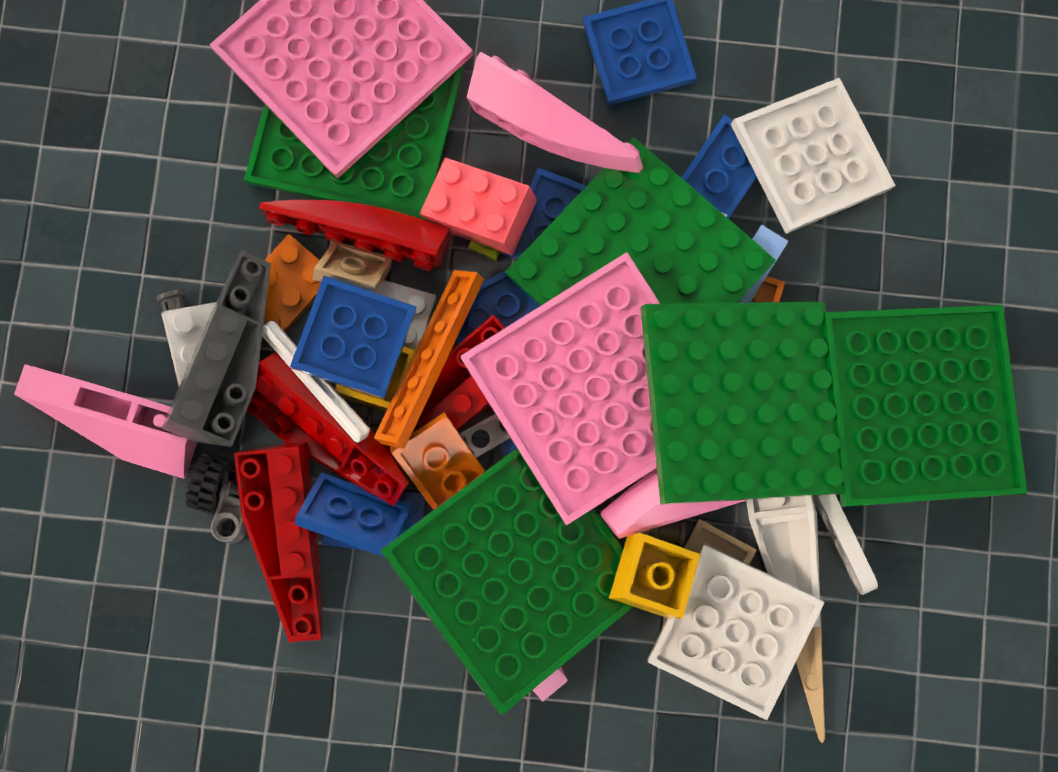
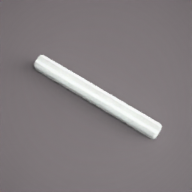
M269 321L263 325L262 336L290 367L297 346L276 322ZM292 369L355 442H361L368 437L370 428L327 380Z

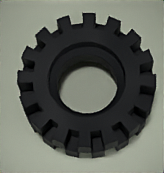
M203 452V455L199 457V462H196L194 466V472L190 475L191 481L188 483L187 489L189 490L186 493L187 507L212 515L215 514L221 489L225 481L232 478L233 460L210 452Z

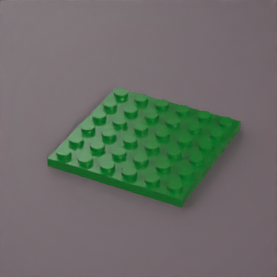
M466 62L338 179L264 104L244 177L245 183L316 200L360 203L390 209L425 220L420 215V212L440 169Z
M633 137L628 143L640 152L639 156L643 165L642 171L636 173L603 168L505 271L507 277L541 306L627 252L660 304L738 303L775 263L776 259Z
M825 302L644 304L640 307L660 505L838 495L844 493L843 482L845 476L840 463V440L837 437L835 424L836 408L833 405L831 393L832 376L828 369V345L825 341L823 330L824 313L826 312Z
M1003 305L824 313L822 323L824 338L828 345V369L832 376V401L836 408L835 424L837 437L840 440V463L845 476L843 482L844 493L840 494L841 507L1027 494Z
M518 448L514 449L379 550L500 715H503L633 607L609 598L623 552L620 543L594 508L568 525H565Z

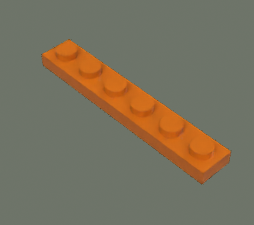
M453 271L374 436V439L381 444L405 449L484 281V278L477 272Z

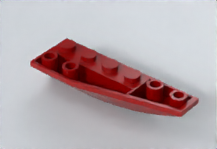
M285 200L261 202L259 206L260 211L266 217V221L272 224L284 226V223L296 226L295 229L307 235H313L314 232L324 234L325 239L331 242L343 244V241L355 244L354 247L369 253H372L373 250L385 253L384 257L392 259V261L402 262L403 259L414 262L415 267L425 271H432V268L441 270L452 237L449 227L390 209L360 203L332 200Z
M492 315L450 351L413 432L445 412L460 433L491 407L460 356L506 328L495 315ZM384 445V447L387 449V451L390 453V455L393 457L394 461L400 468L403 475H407V473L404 471V469L401 467V465L398 463V461L391 453L390 447L392 446Z
M277 352L259 362L256 388L247 411L286 444L307 442L311 459L390 505H396L409 482L384 445L374 439L375 433L370 429L366 439H363L361 442H355Z
M307 442L279 444L235 452L234 458L242 520L288 641L321 640L322 602L317 532L295 525L296 515L313 487Z

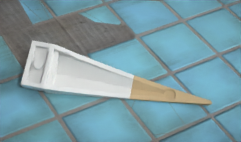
M814 497L747 500L749 521L767 573L820 599L817 511L815 509ZM820 611L796 660V664L818 739L823 743L825 740Z

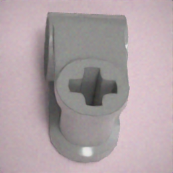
M227 479L220 492L218 506L211 523V532L217 540L234 544L244 538L247 530L241 516L240 499L234 497L235 495L239 496L238 485H235L233 480ZM233 520L236 525L235 531L231 536L225 537L222 532L225 522Z

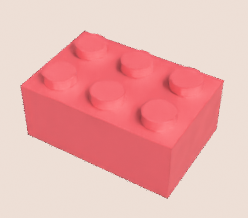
M445 157L420 215L426 221L449 227L453 235L513 256L535 207L537 198L528 185Z

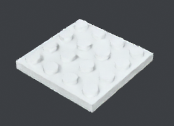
M840 78L738 117L731 123L786 234L887 192L896 186Z
M703 543L699 551L701 556L683 619L667 618L647 659L648 663L767 720L825 602Z

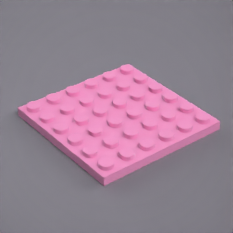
M260 0L210 44L212 50L337 179L473 56V50L423 0Z
M627 252L460 356L565 525H568L657 468L640 307L644 304L660 303Z

